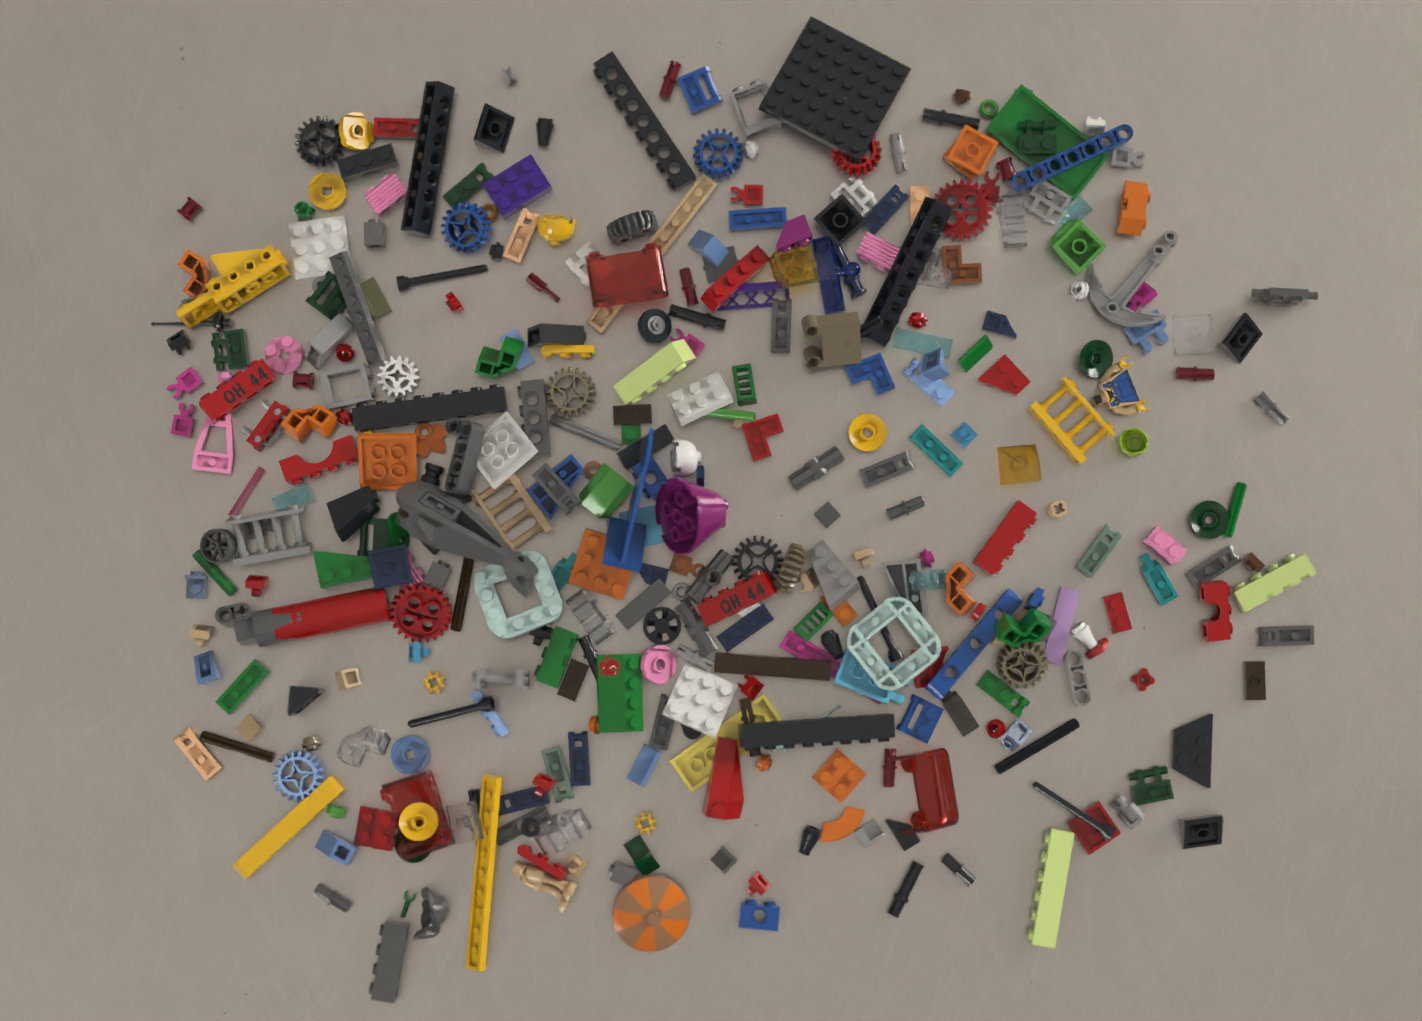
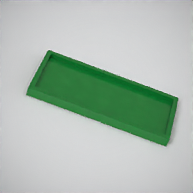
M1022 84L985 129L1029 166H1033L1055 155H1018L1017 136L1025 135V129L1017 128L1018 122H1025V120H1032V122H1042V120L1056 122V129H1049V135H1056L1057 154L1089 140V138ZM1032 129V135H1041V129ZM1086 146L1084 148L1087 154H1093L1091 147ZM1105 153L1048 181L1071 196V200L1074 201L1110 155ZM1067 155V159L1070 162H1076L1074 155ZM1050 163L1051 169L1059 170L1057 163Z

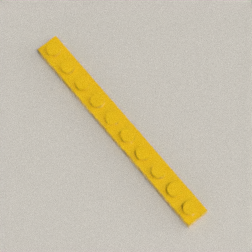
M482 775L466 968L479 972L485 971L502 780L501 777Z

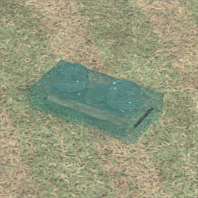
M308 483L271 498L276 510L284 509L289 504L298 503V506H305L315 501Z

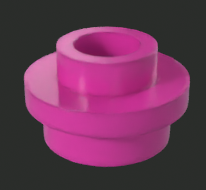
M924 549L923 552H920L923 566L932 567V563L935 562L932 551L928 552L927 549Z

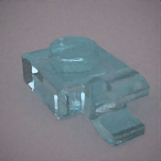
M1078 196L1065 208L1068 214L1059 223L1063 226L1069 220L1077 218L1081 220L1092 211V208L1081 196Z

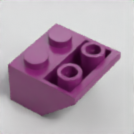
M804 214L786 221L775 247L776 256L781 255V257L791 254L793 249L798 248L802 250L809 246L813 235Z

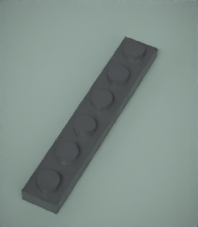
M343 251L329 257L368 365L386 360L385 352L348 252Z

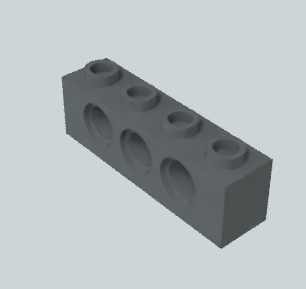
M544 379L520 381L521 386H517L518 397L522 398V405H519L520 417L524 416V424H521V429L530 441L533 434L538 433L541 435V440L538 443H533L539 452L531 459L552 457ZM536 396L538 399L537 403L529 405L527 403L528 397ZM533 414L539 416V421L536 424L529 422V418Z

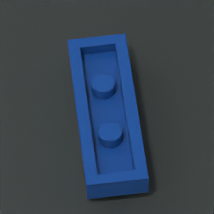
M786 207L729 211L730 231L784 227L787 221Z

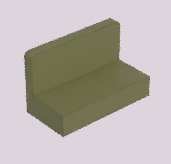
M374 277L360 284L368 309L375 320L392 311Z

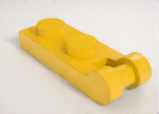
M544 345L541 348V354L546 359L551 358L553 355H560V358H572V355H580V358H591V355H595V345Z

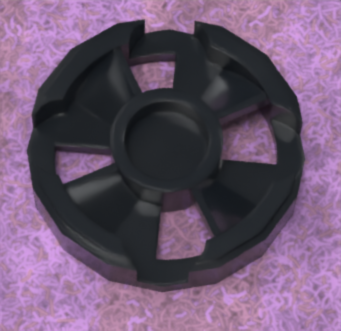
M668 607L654 608L647 613L644 619V633L655 644H669L677 639L680 634V618L675 611ZM662 611V618L658 619L655 612ZM676 618L677 626H670L669 621ZM647 626H654L655 630L648 633ZM667 633L670 639L662 641V634Z

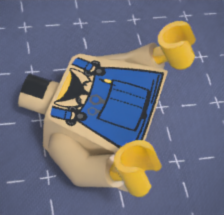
M1128 355L1123 357L1120 362L1109 367L1101 377V384L1098 385L1100 393L1091 396L1095 407L1105 403L1107 410H1112L1116 414L1126 416L1139 413L1140 411L1151 410V408H1144V403L1149 402V400L1140 401L1127 369L1134 362L1129 365L1125 362V359L1129 357Z

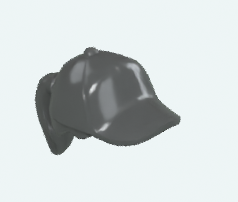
M428 887L421 890L424 900L422 902L423 912L421 915L422 929L415 933L414 941L436 936L439 933L440 924L447 916L448 908L446 907L445 900L441 897L432 896Z

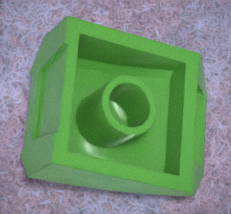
M1078 218L1067 221L1051 237V246L1077 275L1107 247Z
M603 463L580 492V502L598 518H609L634 486Z

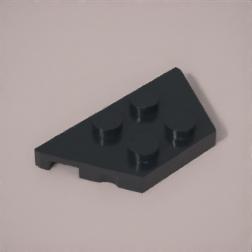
M1206 714L1199 719L1172 730L1171 769L1194 780L1205 788H1211L1213 714Z

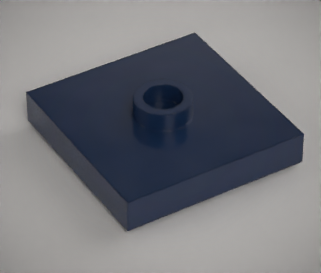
M406 544L367 551L375 590L413 583Z

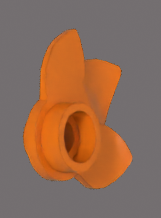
M429 423L417 425L415 428L417 453L422 458H426L430 450L439 454L446 452V444L443 437L448 432L445 426L441 424L430 425ZM423 429L428 430V434L426 436H423L421 434V431Z

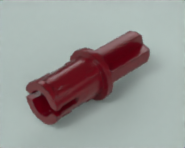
M670 61L667 73L663 76L664 81L659 93L660 97L670 98L682 66L679 62L676 61L674 64V61Z
M690 268L680 269L679 273L683 285L681 289L684 290L687 306L699 304L695 291L696 284L693 283Z
M1194 366V368H1176V379H1193V381L1214 380L1215 378L1214 369L1197 368V366Z
M884 748V766H882L884 768L883 786L894 787L895 769H897L895 766L897 749H891L890 755V749Z

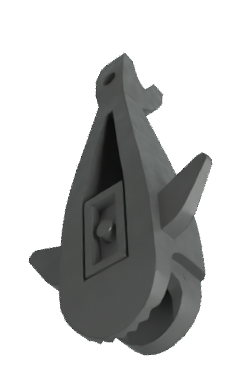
M423 481L409 482L398 489L396 501L400 507L396 516L397 522L410 535L419 539L432 554L436 555L442 550L461 557L502 566L512 586L524 597H527L531 586L526 578L533 580L539 572L538 568L528 557L512 550L479 516L464 505L472 501L471 495L458 496Z

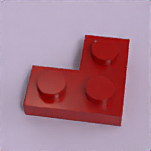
M778 413L741 425L753 462L772 456L766 438L784 432Z

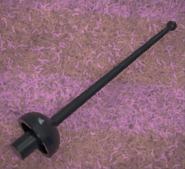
M218 313L214 316L213 321H202L198 325H213L216 331L224 332L225 326L232 325V320L225 319L223 313ZM183 322L151 323L152 326L185 325Z

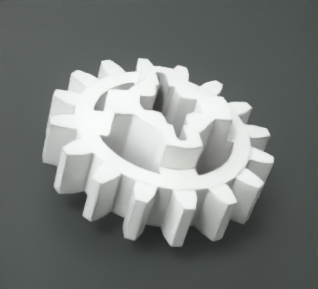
M399 355L397 360L390 357L391 362L388 363L384 360L386 366L379 367L382 373H378L377 376L382 378V380L378 381V384H384L382 390H388L389 396L394 392L396 398L399 397L400 393L406 397V391L413 393L411 387L418 386L415 380H419L420 377L415 374L419 370L413 369L415 366L414 362L408 364L409 359L407 357L404 361H402V357ZM403 365L408 367L410 373H405L403 371ZM394 366V369L388 372L389 368ZM398 372L404 376L399 378V381L394 378V376L398 375ZM386 380L392 381L394 388L390 387ZM406 382H409L407 386H405L404 388H402V385H403V384H405Z

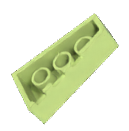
M684 339L670 342L613 385L625 405L630 403L635 405L643 399L642 396L645 393L650 394L656 390L658 384L668 381L672 374L684 369L696 357Z
M1291 554L1283 559L1284 563L1280 565L1275 563L1266 568L1268 572L1262 575L1259 572L1250 577V582L1246 584L1241 582L1233 587L1235 590L1230 594L1241 613L1247 612L1266 602L1271 596L1279 595L1286 590L1285 588L1301 583L1303 578L1316 575L1317 573L1307 555L1300 554L1294 556V554Z

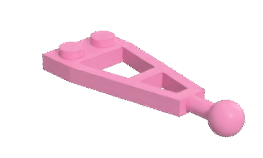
M226 370L219 372L217 376L220 384L224 381L227 383L233 379L232 374ZM231 413L225 416V421H218L214 425L206 416L194 450L192 470L231 475L234 457ZM210 426L226 428L227 454L202 451Z

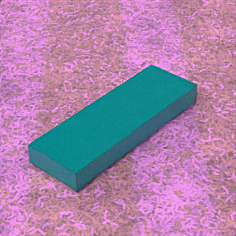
M923 424L909 437L949 477L964 464Z

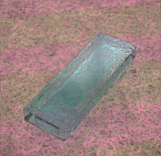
M896 328L893 347L923 354L941 348L944 352V358L949 359L953 339Z

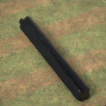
M1073 718L994 766L998 774L1004 773L1080 727L1079 722Z

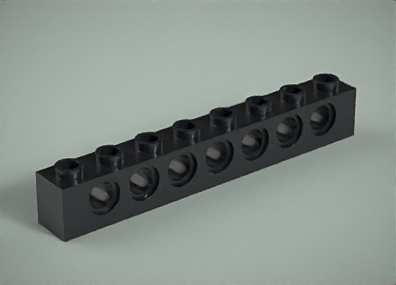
M613 51L594 62V75L598 80L602 79L605 84L603 88L609 96L613 95L616 108L619 111L623 110L626 115L624 117L629 127L633 125L637 131L634 133L640 143L642 141L647 146L645 151L650 158H655L657 161L655 165L661 174L665 173L667 176L666 182L671 189L675 188L679 192L694 182L696 175ZM611 72L617 74V77L613 80L607 78V75ZM620 88H625L628 91L625 95L617 93ZM634 103L638 105V108L635 111H630L628 106ZM641 119H646L649 123L647 126L642 127L638 122ZM653 134L659 137L656 142H651L648 138ZM662 150H667L670 154L668 157L662 158L659 156V153ZM672 166H678L680 171L673 174L669 169Z
M440 81L425 82L401 224V231L416 236H430L454 98L455 87Z
M925 197L864 322L866 323L872 318L880 316L884 324L865 335L864 338L883 347H886L890 341L892 332L908 304L911 293L916 288V283L923 273L929 257L933 253V248L940 238L946 222L950 218L952 211L950 207L936 199Z

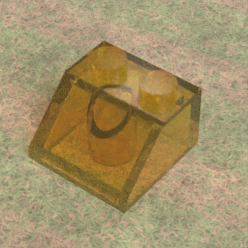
M810 245L793 248L783 253L778 251L772 254L769 260L774 279L783 289L820 282Z

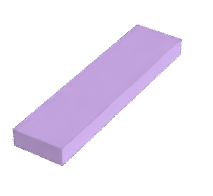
M1060 587L1053 614V619L1057 623L1045 646V657L1048 658V663L1062 665L1080 593L1078 590Z

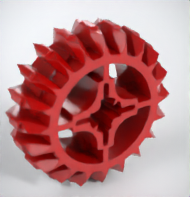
M874 135L868 146L871 153L869 160L866 158L865 153L861 161L858 162L848 156L844 157L841 152L833 149L830 152V155L834 156L832 163H837L836 169L843 168L842 174L848 171L849 177L852 176V173L859 177L860 172L863 176H866L867 171L873 172V167H877L879 164L878 161L881 159L879 154L882 152V149L878 147L880 141H875L876 135Z

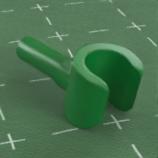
M408 891L404 893L405 903L400 917L405 918L410 903L416 899L415 893L411 900L406 898Z

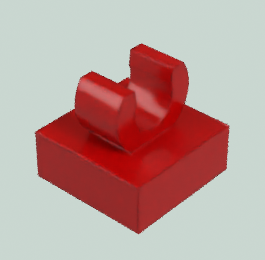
M249 575L245 580V588L252 589V597H260L262 589H265L268 584V576Z
M745 675L744 677L748 681L745 685L739 683L738 686L741 688L740 691L747 697H751L753 701L764 685L755 677Z
M541 773L537 774L532 782L533 785L538 786L535 795L542 797L546 791L550 792L555 787L557 780Z
M757 871L749 879L748 882L751 885L746 891L751 896L756 892L763 895L771 884Z

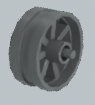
M227 529L208 530L200 541L201 554L210 563L229 562L237 551L236 538ZM218 553L220 554L221 560L216 559Z

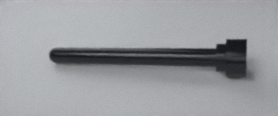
M483 264L412 278L402 275L396 276L398 290L405 291L411 285L486 272L488 267Z
M858 576L857 580L872 612L877 608V604L864 577ZM887 626L882 628L880 631L889 649L888 658L892 663L905 657L903 651L896 647Z
M492 696L483 697L476 704L408 721V726L413 728L480 710L486 713L495 711V701Z
M1039 782L1033 783L1035 790L1100 831L1099 834L1106 841H1109L1115 833L1116 828L1112 825H1103Z

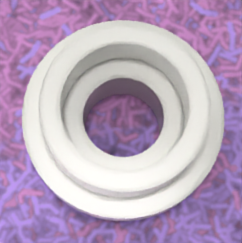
M754 140L743 142L742 150H744V154L752 159L755 158L756 154L759 153L756 142Z
M1080 280L1072 284L1071 294L1074 298L1081 300L1088 295L1089 285L1087 282Z

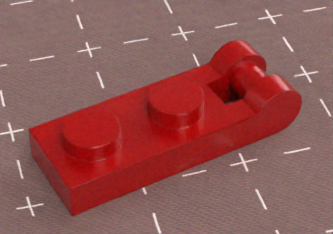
M374 117V138L416 139L417 132L413 131V126H418L419 118Z
M520 845L517 848V853L560 880L566 879L568 873L564 871V866L557 862L553 865L548 862L549 858L540 852L538 855L533 853L529 845Z

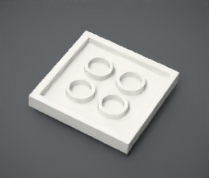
M345 215L288 223L295 279L297 281L325 276L328 270L335 275L329 257L340 252L347 251L351 260Z
M506 411L485 429L476 466L489 484L496 489L539 451L511 414Z
M685 662L662 715L715 738L738 685Z

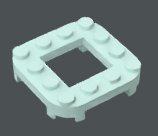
M528 550L521 552V554L528 557L539 570L533 581L542 605L510 618L506 617L495 588V584L508 580L503 567L490 564L475 574L474 589L487 624L493 634L501 639L514 640L515 637L545 625H552L557 622L562 613L563 601L549 564L537 551Z
M902 597L886 599L857 624L853 625L847 636L849 651L856 657L875 684L885 690L902 688L935 662L942 650L938 635L909 600ZM898 617L921 647L893 670H890L868 642V639Z

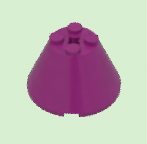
M669 478L666 483H662L655 504L657 525H661L664 534L661 537L666 546L678 555L693 552L719 529L726 526L728 502L713 490L682 478Z

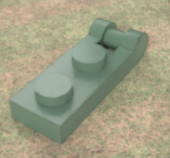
M1108 524L1103 527L1100 534L1076 565L1079 570L1090 578L1095 575L1122 537L1121 533L1113 531L1112 527ZM1106 535L1112 539L1110 543L1104 539Z
M557 746L541 751L548 777L557 780L555 787L552 789L555 803L561 802L565 798H574L561 747ZM565 785L566 790L559 792L558 786Z

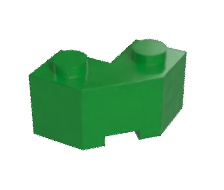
M506 336L500 351L483 346L475 373L494 379L506 371L515 370L521 357L524 342Z
M1031 607L1020 621L1004 613L993 628L998 640L1015 648L1031 641L1032 643L1040 642L1052 626L1047 615Z

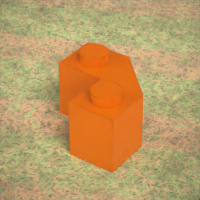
M1125 180L1121 194V210L1117 221L1118 233L1140 236L1142 229L1146 228V206L1151 197L1147 183Z
M187 249L177 265L193 275L183 289V292L196 299L199 294L208 292L205 284L211 279L209 263Z
M319 404L303 410L301 408L293 409L282 421L281 425L286 435L301 443L312 429L328 438L339 423L334 413Z
M958 561L946 574V603L960 616H965L977 602L964 588L977 575L963 562Z

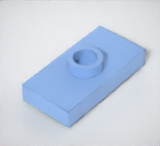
M516 328L500 337L502 343L506 336L523 341ZM525 343L517 364L519 371L535 362Z

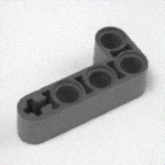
M451 417L446 422V431L449 434L456 435L457 439L445 482V490L451 494L466 496L471 489L485 428L482 424Z

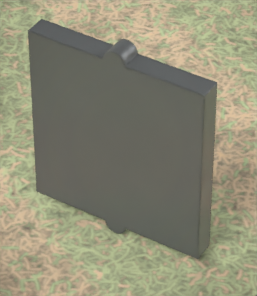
M734 246L726 247L729 253L718 267L702 256L703 270L706 272L708 283L716 282L739 261L736 258Z

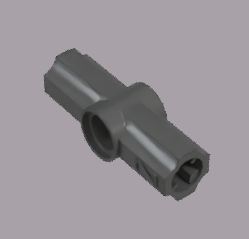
M835 445L819 457L816 456L804 464V467L791 474L788 479L795 490L798 491L811 481H815L829 472V469L841 463L844 457Z
M720 549L710 563L699 570L697 579L685 592L686 596L696 604H699L710 589L720 583L721 576L734 561L733 557L723 549Z
M689 599L676 606L675 610L684 622V627L692 640H695L702 654L706 657L717 650L718 646L708 632V627H706L702 617L697 614Z
M542 805L497 828V845L501 846L523 835L516 826L518 821H524L526 818H535L540 825L550 821L551 818L545 806ZM528 824L527 829L529 831L534 829V825Z

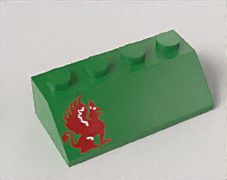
M641 654L596 655L598 733L643 731Z

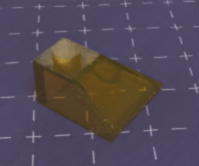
M1035 444L997 447L1000 486L1038 483L1041 481L1040 461Z

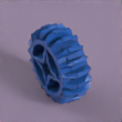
M715 128V134L708 130V137L702 134L701 138L703 141L697 139L696 143L699 146H694L693 148L694 151L698 152L693 154V158L698 159L694 162L695 165H701L698 168L699 172L705 169L704 175L708 176L709 173H712L711 179L715 178V174L718 175L719 180H722V174L729 178V171L732 174H736L734 167L740 169L741 165L738 162H743L744 160L740 156L744 154V150L740 149L743 144L736 143L739 140L738 136L732 139L733 132L725 135L726 129L722 130V134L719 133L718 128ZM721 140L727 143L716 145L712 141ZM706 146H708L709 150L711 151V155L705 161L703 158V150ZM732 147L734 151V158L730 163L728 161V158L726 157V153ZM715 151H722V157H715ZM721 163L725 167L715 168L710 165Z
M469 201L465 202V204L459 202L458 207L452 205V211H446L449 217L443 216L442 218L446 223L441 224V227L445 228L446 231H443L441 234L448 236L444 241H451L449 247H455L457 252L461 249L463 253H467L468 250L470 253H473L475 248L480 250L482 249L481 244H487L484 238L489 239L491 237L487 234V231H492V228L487 227V224H490L492 221L485 219L489 214H482L484 208L480 207L477 209V203L471 205ZM468 212L463 221L456 220L460 213ZM475 217L478 220L479 228L475 225ZM468 224L470 230L465 231L463 225ZM454 227L458 230V236L454 232ZM470 234L478 235L473 242L465 243Z

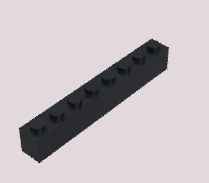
M500 384L490 385L489 389L473 387L468 392L453 390L451 394L444 395V392L433 393L432 397L425 398V395L413 396L412 400L396 398L394 399L395 402L387 403V400L376 401V405L368 406V403L357 404L356 408H352L354 429L357 433L368 429L374 431L444 421L451 417L465 418L508 411L505 387H501Z
M890 713L738 724L739 744L741 748H745V751H757V747H764V750H774L776 746L783 745L784 749L795 748V744H802L803 747H814V743H821L822 746H831L833 742L840 741L841 745L852 744V740H859V743H871V739H878V742H888L890 738L895 737L894 714Z

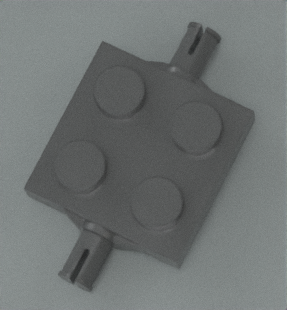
M1270 287L1268 289H1252L1251 296L1261 297V301H1267L1269 305L1286 302L1288 306H1296L1306 299L1317 300L1318 292H1308L1309 289Z

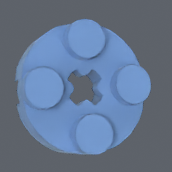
M405 736L398 739L392 746L391 760L399 772L415 774L427 766L430 758V749L423 739L417 736ZM412 749L414 751L415 758L407 760V755L405 754V752L411 751Z

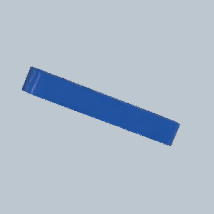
M1127 124L1120 125L1026 168L1014 175L1010 186L1015 192H1023L1125 145L1132 138L1133 129ZM1119 131H1125L1127 138H1121ZM1102 139H1108L1110 146H1104ZM1086 146L1091 147L1093 154H1087L1084 148ZM1067 155H1074L1076 162H1070L1067 159ZM1050 163H1057L1059 170L1051 169ZM1034 170L1040 171L1041 174H1042V177H1041V178H1036V177H1034V176H1033V171H1034ZM1016 178L1023 179L1024 186H1018L1015 182Z

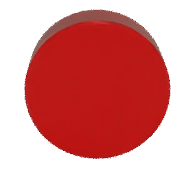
M982 602L979 603L971 614V619L976 622L987 606Z

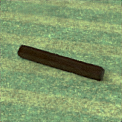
M465 557L463 558L450 627L452 631L460 632L462 628L474 564L473 559Z
M202 731L199 740L268 763H271L274 759V753L207 731Z

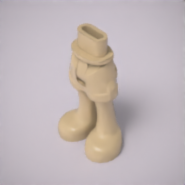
M517 861L512 870L513 874L519 876L518 880L522 878V882L533 890H541L554 895L559 900L558 910L562 913L567 909L578 886L574 882L553 877L547 871L529 863L524 865Z

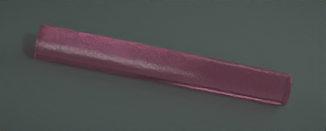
M258 466L229 512V516L238 514L265 469Z

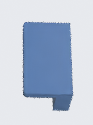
M644 744L627 779L643 788L661 752Z

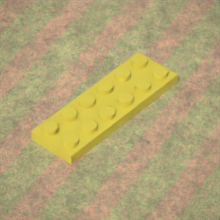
M764 694L751 702L753 714H756L755 722L783 721ZM741 710L721 724L715 738L705 735L670 760V763L691 793L709 780L718 736L737 740L739 759L749 752L745 751V748H741L739 744L738 724L743 723L740 718L742 717Z

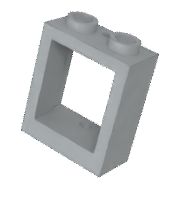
M755 80L750 83V86L745 88L743 86L737 87L730 93V100L746 139L782 125L780 120L772 117L747 127L738 104V99L759 91H763L765 96L769 90L766 80Z
M364 362L318 372L326 408L329 411L374 401L373 396H376L374 385H371L369 380L372 377L371 370ZM360 370L366 396L335 403L330 376Z

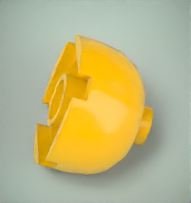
M538 215V232L544 239L549 240V244L560 245L561 241L568 240L572 236L576 218L571 217V220H566V216L544 215V219H542L541 215Z

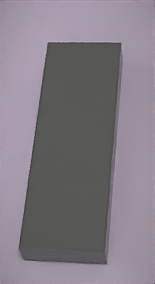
M658 578L615 616L629 630L672 592Z

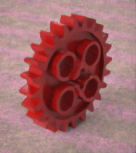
M961 178L960 184H957L954 179L952 186L946 183L947 189L939 188L942 192L941 195L935 193L938 201L951 209H960L961 206H964L965 209L979 208L978 211L964 210L963 214H960L958 210L951 211L950 215H956L957 221L953 224L946 222L942 232L946 230V237L952 234L953 240L957 236H959L961 241H963L964 236L971 240V234L978 237L977 231L984 232L982 226H989L986 219H992V216L988 214V212L993 211V208L988 207L992 201L986 200L989 194H982L985 190L984 187L977 189L978 182L972 186L971 179L966 184H964L963 178ZM951 196L957 197V202L954 205L948 204V199ZM969 196L976 197V202L972 205L966 202ZM969 215L976 216L974 223L969 224L966 222Z
M415 582L412 588L405 585V592L400 589L398 592L399 596L394 595L393 600L395 602H391L390 606L392 609L389 611V614L393 615L390 621L395 622L393 629L399 627L397 634L399 635L404 632V639L410 636L411 642L417 638L419 643L422 642V639L429 643L430 637L436 640L437 634L443 636V630L447 631V624H451L449 617H452L453 613L449 611L452 604H446L449 601V597L443 598L444 591L438 593V586L431 589V583L424 587L423 582L420 583V587H417ZM410 599H417L419 603L412 604ZM434 604L438 608L432 610L428 607V605ZM411 616L414 620L407 621L404 617ZM428 621L432 626L426 627L423 622Z

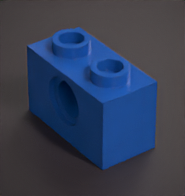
M650 455L646 476L654 474L656 481L653 484H648L644 481L643 486L645 488L642 491L648 499L651 497L654 501L662 483H666L668 479L652 455ZM641 462L632 467L634 472L631 474L635 480Z
M745 900V903H741L739 928L778 931L780 907L776 906V902L764 901L763 905L756 904V900ZM763 910L765 917L761 920L755 919V911Z

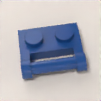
M709 66L702 67L677 78L692 114L723 102V98L718 94L710 76ZM703 76L712 97L711 99L707 100L698 77Z
M912 694L910 698L912 701L896 729L927 744L944 709ZM918 704H921L923 708L911 730L907 727Z

